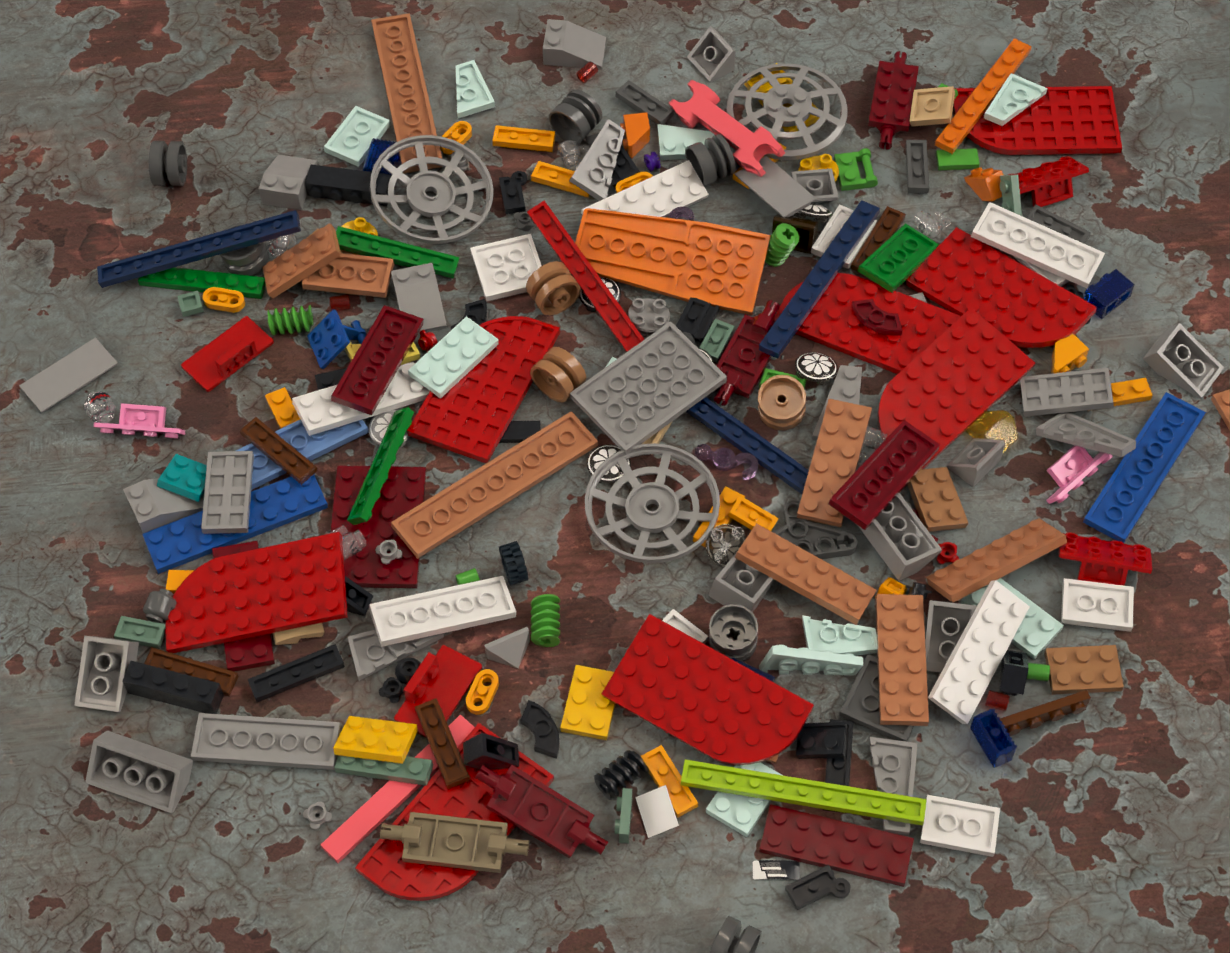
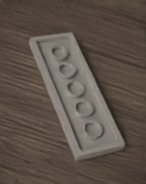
M199 713L191 759L193 761L334 770L337 755H334L333 747L340 735L341 724L340 722Z

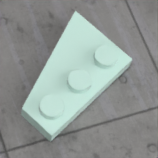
M472 60L456 65L458 119L494 108L495 101L475 61Z
M1011 73L986 110L984 119L1003 126L1044 96L1047 88Z
M802 615L808 649L812 651L827 650L835 654L851 653L855 656L877 653V634L875 628L849 623L846 625L832 623V620L823 619V621L813 620L809 616Z

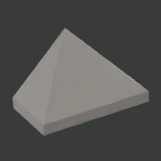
M528 627L485 644L487 659L519 669L530 642Z

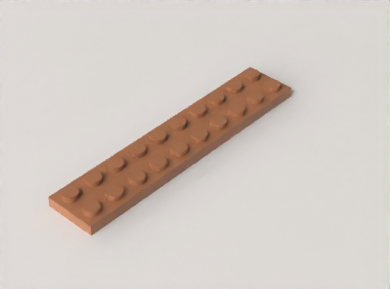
M410 13L372 19V27L396 141L419 135L437 136ZM423 145L425 157L430 156L442 159L440 146ZM415 146L399 151L401 164L417 158ZM427 164L428 169L443 167L436 164ZM419 166L410 167L403 174L420 171Z
M571 411L391 522V527L418 559L598 446V440Z

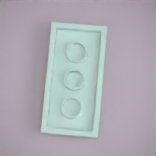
M466 316L408 370V374L441 399L499 344V340Z
M999 578L996 581L1030 606L1011 643L1035 660L1063 629L1064 625L1003 579ZM988 585L965 596L961 600V604L977 606Z

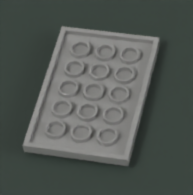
M670 321L570 393V398L627 455L633 447L645 442L727 381V376Z

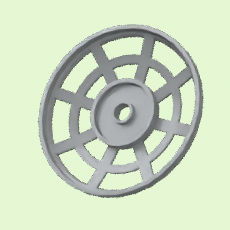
M773 64L750 72L734 86L727 101V114L735 119L733 113L734 97L746 98L745 110L747 116L738 121L744 126L750 123L757 129L762 126L772 134L775 140L777 138H803L807 148L784 150L785 154L782 157H778L775 154L764 155L777 160L805 159L824 152L840 138L847 122L846 99L837 84L818 70L797 64ZM776 70H795V71H799V72H798L797 74H795V73H777V74H772L770 71H776ZM762 74L765 77L756 82L749 91L738 90L744 83L755 76ZM806 74L818 77L832 88L823 89L816 81L806 77ZM778 78H795L792 84L781 85L777 80ZM802 81H805L817 90L807 92L800 85ZM766 82H769L773 87L767 93L756 92ZM838 95L842 106L840 119L829 114L830 103L828 96ZM822 97L824 103L823 111L812 107L811 99ZM752 99L763 100V108L753 113L751 107ZM789 103L792 106L784 107L783 104ZM810 114L819 117L816 123L808 128L806 127L804 121L808 119ZM766 116L774 123L772 129L763 125L758 119ZM825 121L837 126L826 139L814 144L810 134L820 129ZM782 126H797L799 131L781 132L780 130Z
M419 135L394 143L379 156L371 173V200L381 219L400 235L422 243H449L469 236L483 224L493 202L494 189L492 179L483 161L465 145L442 136ZM423 145L440 146L453 150L456 153L450 162L438 157H425ZM415 146L417 158L406 161L398 168L387 161L399 151ZM462 157H465L476 167L483 181L471 184L467 175L457 167ZM427 164L440 165L445 167L442 173L428 171ZM415 165L419 166L420 172L411 179L403 174L408 168ZM382 167L392 175L388 184V195H376V180ZM453 172L461 179L464 186L454 187V184L449 179ZM397 179L407 186L406 195H394V186ZM486 189V204L482 215L479 216L471 213L474 200L473 192ZM433 191L436 196L429 197L426 195V192ZM467 194L465 209L454 205L456 196ZM379 203H390L394 212L404 222L400 226L394 224L383 213ZM397 203H408L414 211L407 217L400 210ZM448 211L459 216L447 224H443L441 216ZM421 215L432 217L435 226L420 224L416 221ZM464 219L475 222L473 227L458 235L448 237L446 233L447 229L457 226ZM413 226L421 230L437 231L439 238L415 235L408 232V229Z
M640 444L633 447L627 455H625L624 450L613 454L593 473L585 494L587 521L593 534L601 544L623 558L643 563H663L676 560L697 549L713 531L720 509L719 490L710 470L691 453L665 444ZM646 454L662 455L659 467H643L633 471L626 460ZM671 457L689 464L700 473V476L689 482L681 474L668 469ZM618 464L624 475L614 483L609 493L596 489L604 474ZM649 474L657 475L656 482L640 484L636 478ZM666 477L676 480L683 488L674 492L670 487L664 485ZM629 482L633 490L629 493L627 499L615 496L619 489ZM705 482L709 486L712 495V513H699V499L695 490ZM689 494L693 511H680L679 500ZM593 497L606 502L605 510L609 525L600 528L596 527L592 515ZM650 504H655L659 508L655 511H649L646 507ZM612 505L625 508L627 518L615 522ZM676 520H689L686 528L676 535L671 528ZM697 521L710 522L702 537L691 546L687 547L681 541L692 531ZM632 525L640 530L639 540L629 537L622 529ZM615 532L623 541L636 546L634 553L630 554L616 548L605 540L603 536ZM663 532L669 539L662 542L648 543L650 533ZM674 545L679 551L674 554L658 557L643 556L645 548L659 549Z

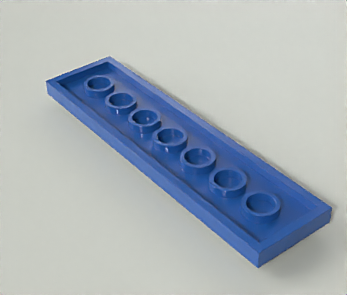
M1166 392L1135 439L1136 449L1124 456L1085 516L1083 523L1124 543L1206 412Z
M312 475L302 485L293 477H288L251 492L248 533L203 534L201 530L203 511H200L142 535L156 570L160 574L213 553L212 548L237 544L328 508V505L315 475Z

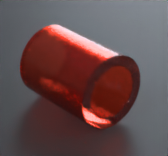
M589 61L576 73L577 78L582 83H586L598 73V68L593 62Z
M348 294L329 297L331 311L333 309L336 311L351 309Z
M989 690L985 706L1006 712L1010 695Z

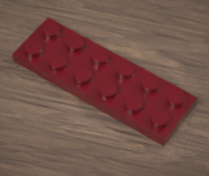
M384 305L332 393L331 401L373 415L422 328L424 319Z
M904 420L830 498L828 504L866 530L938 451L940 444Z
M258 541L212 548L213 559L259 549ZM271 633L224 643L227 670L235 672L275 664Z
M770 804L759 852L818 867L829 865L835 871L904 887L914 838Z

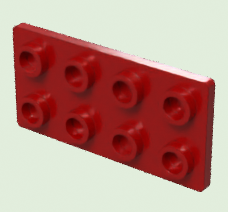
M1065 156L1061 157L1058 161L1045 162L1039 167L1026 168L1020 173L1009 175H1018L1020 194L1031 191L1033 207L1035 205L1043 207L1072 198V178L1088 173L1089 168L1075 159Z
M245 316L184 361L181 367L206 392H210L274 342L254 321Z
M1063 533L1066 535L1067 543L1059 547V557L1081 562L1077 580L1125 586L1128 570L1152 573L1151 549L1144 545H1129L1117 540L1105 541L1094 536L1082 537L1075 533Z
M445 645L441 646L436 655L428 652L404 688L406 700L394 716L395 722L417 724V733L426 737L415 706L437 698L447 722L473 683L476 675L481 671L482 664Z

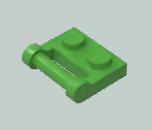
M864 148L859 152L834 154V161L839 168L838 179L841 191L872 188L878 184L877 177L873 173L869 149ZM859 161L863 162L866 175L864 179L860 177L857 165Z

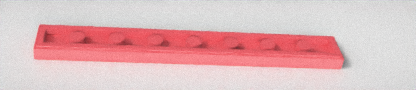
M461 714L448 726L457 748L475 728ZM428 744L414 758L432 760L431 777L439 770V767ZM389 780L321 844V848L339 863L421 785Z

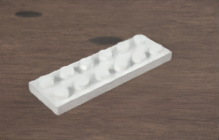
M688 160L586 208L667 217L707 198L709 194L691 162Z
M991 202L988 203L971 237L1085 288H1088L1105 255L1102 251Z
M410 362L398 368L373 415L332 402L331 395L337 385L292 398V404L308 435L311 436L424 401L430 391L409 376L408 370L415 364Z
M503 576L369 604L370 614L381 647L516 617V609Z
M990 581L928 698L960 723L968 724L1030 606L998 581Z

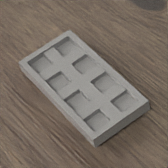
M1109 368L1025 376L1020 379L1024 417L1113 408Z
M253 451L208 452L201 526L203 534L248 533L254 462Z

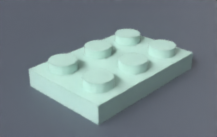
M355 106L325 144L324 151L359 167L390 127V120Z
M761 762L734 766V768L781 775ZM717 792L706 808V813L748 837L771 800Z

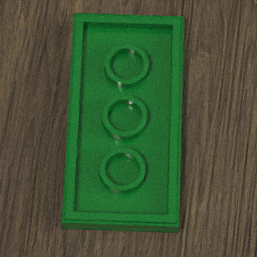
M905 223L859 266L858 272L893 293L919 268L939 244Z

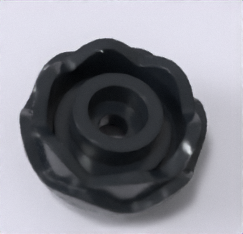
M411 657L402 659L395 668L397 679L407 685L421 662Z

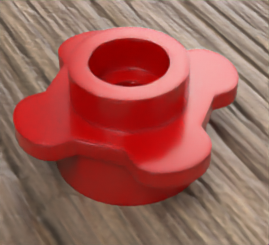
M421 330L418 344L422 350L428 352L437 344V339L432 332L426 333L425 330Z
M951 542L938 544L942 549L936 559L939 564L946 562L954 563L959 559L956 555V544Z

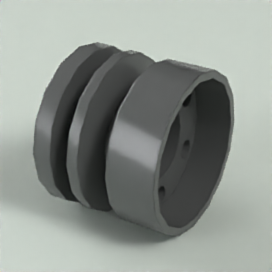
M576 89L570 91L562 102L549 114V123L555 133L564 141L575 145L580 144L602 120V111L598 103L589 94Z
M721 134L707 138L704 144L697 142L687 146L685 149L686 160L691 162L704 186L714 183L717 176L723 179L726 175L730 176L736 172L732 151Z
M731 604L719 608L712 615L709 623V646L738 663H743L750 659L757 646V618L752 611L741 605Z

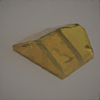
M1005 410L986 411L965 431L973 438L1004 440L1005 447L1003 453L1018 440L1014 417Z

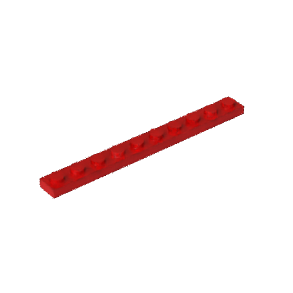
M545 200L528 210V216L561 262L570 271L571 276L578 282L583 293L623 349L628 352L645 340Z

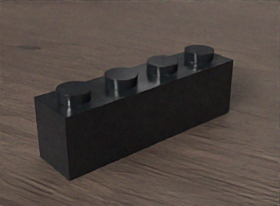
M311 164L305 181L307 196L373 205L370 194L372 172ZM378 174L376 195H388V184L391 174ZM379 203V205L387 206L388 203Z
M135 661L130 662L122 680L128 694L202 713L217 714L224 697L220 683Z

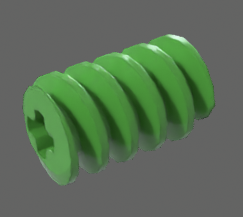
M783 223L774 230L770 237L765 260L768 265L777 267L784 264L798 244L799 235L793 226Z
M311 305L308 306L307 311L304 310L303 306H300L299 312H296L293 306L290 313L283 307L282 314H279L277 308H274L273 315L268 310V324L271 334L275 336L277 330H279L280 334L284 335L286 328L290 334H293L294 328H296L298 333H301L303 327L306 332H310L311 326H313Z
M544 594L535 597L531 601V641L538 646L554 647L560 643L558 638L560 635L558 630L560 627V622L558 621L560 619V614L558 613L560 611V606L558 605L560 598L558 596Z

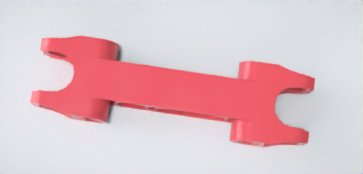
M691 80L687 85L693 92L692 98L686 102H678L672 99L668 103L681 121L690 129H693L700 123L713 134H721L729 146L736 150L733 153L735 162L747 172L762 177L766 172L759 163L760 159L766 154H775L778 157H782L785 154L782 146L765 128L760 126L753 133L716 106L720 102V98L704 84Z

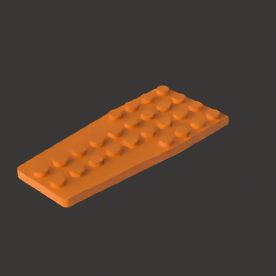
M586 208L583 211L575 243L600 277L686 302L692 297L711 303L714 307L717 305L719 309L753 315L771 235L707 222Z

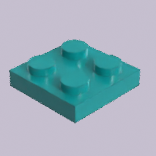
M175 454L159 477L157 487L199 502L205 492L207 465Z

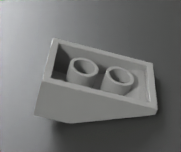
M548 19L543 43V65L602 69L606 37L569 21Z
M278 154L264 172L259 186L262 204L302 210L307 196L305 181L310 165H317V160Z
M428 263L391 271L399 310L423 318L424 323L420 331L425 330L428 332L447 328L433 264Z
M1180 323L1165 329L1143 357V360L1157 374L1199 399L1204 396L1224 369Z
M159 478L143 480L123 489L142 533L203 511L204 502L202 498L197 502L157 487Z
M735 553L715 578L708 596L724 606L737 604L746 607L753 613L775 580L736 559Z
M929 601L925 637L927 671L942 672L977 606Z
M84 636L74 706L121 712L127 694L122 680L130 662H136L139 642L98 636Z

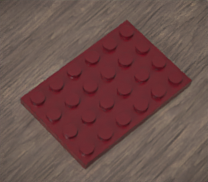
M337 466L330 533L340 532L342 535L345 576L362 588H418L420 558H416L391 527V522L424 502L426 467L391 466L388 472V479L380 490V497L373 506L372 516L367 522L352 525L347 519L371 466ZM395 540L397 548L402 551V556L399 559L391 560L389 564H383L381 556L376 553L375 549L383 541Z

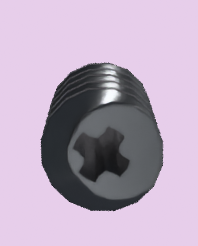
M626 750L624 757L619 756L616 762L609 764V768H603L602 774L597 773L594 776V780L599 790L606 798L611 800L610 793L619 796L617 788L620 787L622 790L626 788L625 781L633 785V775L640 779L641 774L639 770L648 773L649 770L639 754L635 751Z

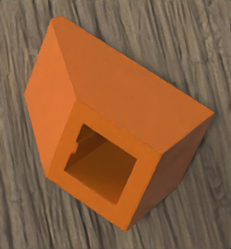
M647 112L623 115V123H620V127L625 130V139L622 140L623 148L631 159L650 141V125Z
M982 167L973 169L970 171V175L964 177L966 183L982 201H995L1002 197L1000 190L1002 170H993V168L982 169Z

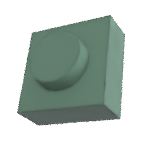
M198 291L177 296L183 317L204 312Z

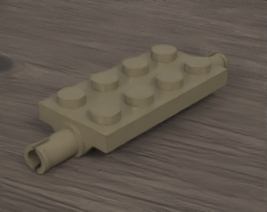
M410 812L409 821L404 826L382 823L381 828L383 830L380 831V839L402 841V844H404L402 861L501 873L503 855L509 853L528 856L527 850H529V840L508 838V823Z

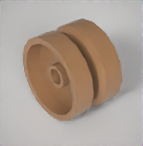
M558 261L549 262L538 268L528 278L526 283V291L535 301L540 311L544 315L549 316L559 314L568 309L578 299L581 292L580 285L571 276L570 271L562 262Z
M560 347L549 349L543 356V360H539L530 371L536 386L550 399L561 403L567 401L570 398V393L586 381V373L580 362Z
M776 375L767 379L758 391V412L761 420L774 430L786 431L795 428L801 423L806 412V392L803 385L789 375Z

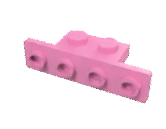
M121 404L119 424L94 422V427L99 428L101 433L113 434L114 430H122L124 435H135L136 431L143 432V436L157 437V433L165 434L166 438H178V435H185V430L164 428L166 407Z
M1074 445L1047 469V472L1060 487L1046 500L1048 504L1064 501L1069 496L1068 492L1071 489L1075 490L1084 483L1082 479L1085 476L1093 475L1098 470L1097 466L1100 463L1104 464L1109 461L1113 455L1100 452L1092 458L1084 447Z

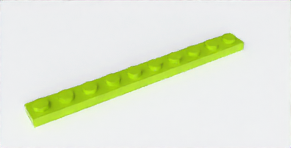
M686 759L681 777V786L922 826L924 824L927 799Z

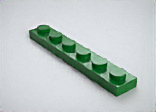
M338 226L336 231L340 250L363 256L390 258L394 260V264L406 267L432 263L435 274L454 279L459 264V257Z
M176 267L138 278L139 286L192 292L198 291L204 293L208 288L218 287L241 292L246 298L262 299L266 286L265 277Z
M409 407L397 410L393 414L347 519L352 525L367 522L372 516L373 506L380 497V490L388 479L389 469L395 462L396 453L404 442L405 432L412 423L411 419L414 411Z

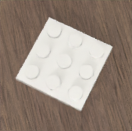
M531 234L470 248L486 302L527 292L526 283L528 278L542 266Z

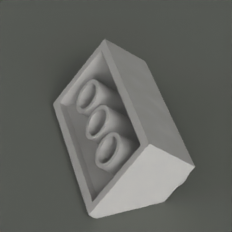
M900 493L866 530L859 526L898 581L919 572L942 551L941 547Z
M105 731L93 740L85 783L173 813L189 783L193 760L110 731Z

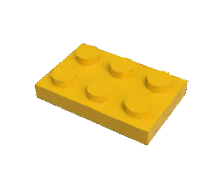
M580 665L575 666L560 727L561 732L607 741L615 703L603 697L601 693L614 672Z
M349 716L333 747L334 755L403 764L418 732L417 724Z

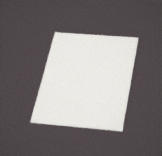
M666 785L635 797L648 838L679 826Z

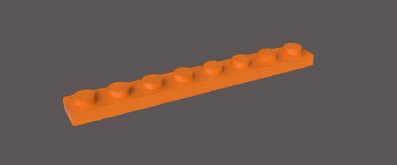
M1015 38L952 118L951 123L945 127L936 139L935 146L951 154L955 152L990 106L1011 73L1014 74L1029 55L1032 46Z

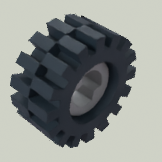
M515 541L499 546L502 565L510 586L528 581L525 560L518 542Z

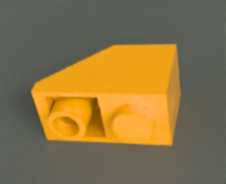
M1074 334L1055 343L1052 353L1051 374L1071 372L1076 367L1080 368L1086 363L1089 348Z

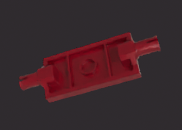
M900 51L894 54V63L879 61L868 126L876 127L880 131L879 147L881 149H884L885 143H887L886 150L891 149L895 133L899 131L908 132L913 93L916 87L919 66L905 64L907 59L905 52H902L901 58Z
M767 301L763 312L758 314V316L744 315L717 364V367L727 376V381L720 386L721 388L714 398L717 404H720L721 400H723L721 405L726 406L732 393L750 398L772 357L760 351L759 344L774 324L773 318L780 308L777 302H774L773 306H771L773 301Z
M512 764L507 773L502 776L488 769L485 765H482L475 779L494 789L493 792L495 793L486 808L568 858L572 856L578 844L581 845L582 843L600 855L604 851L609 841L590 831L589 825L595 815Z

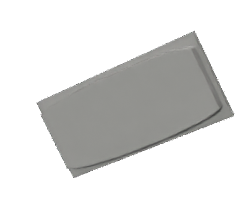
M767 156L759 161L766 172L762 177L747 172L745 169L734 173L736 177L783 218L792 216L816 200L810 192Z
M95 337L22 383L19 387L38 410L43 413L58 402L82 389L118 365V363Z

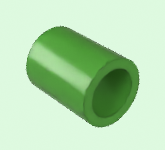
M475 568L455 575L458 585L480 581Z
M1028 663L1027 679L1049 680L1050 665Z

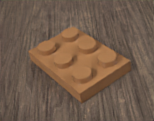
M948 468L921 469L907 485L919 518L926 529L932 532L966 528L968 520Z
M1116 645L1046 648L1045 650L1046 663L1050 665L1049 681L1052 695L1075 694L1087 690L1088 693L1122 691L1124 688Z

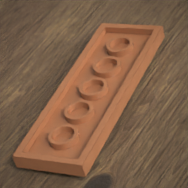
M828 399L798 508L797 518L837 527L842 526L844 515L828 503L830 498L856 472L872 407Z
M1038 518L927 576L928 585L954 603L988 585L990 581L998 580L1066 544V535Z
M757 523L735 556L736 559L855 625L859 622L877 591Z
M876 594L880 725L928 726L929 711L923 595Z

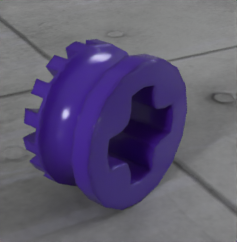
M655 151L651 152V155H644L645 165L650 172L654 171V168L660 169L661 167L660 160H657L659 157H657L658 155Z

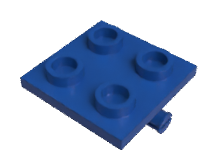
M334 309L307 335L321 369H324L350 343L349 340H358L359 344H362L367 335L365 329H362L360 322L357 320L351 323L352 328L342 325L339 315Z

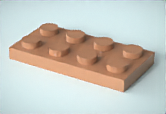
M330 223L263 266L267 292L270 297H277L341 255L335 228Z
M341 253L339 257L303 279L302 287L307 290L386 298L394 260Z

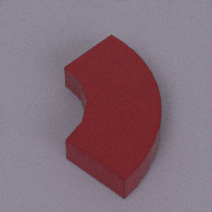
M873 299L852 301V310L864 326L884 335H902L898 313H888L876 306Z

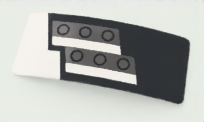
M786 860L753 861V879L799 880L800 864L797 861Z

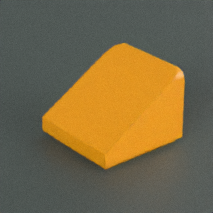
M888 577L880 585L877 594L905 595L908 588H905L904 584Z

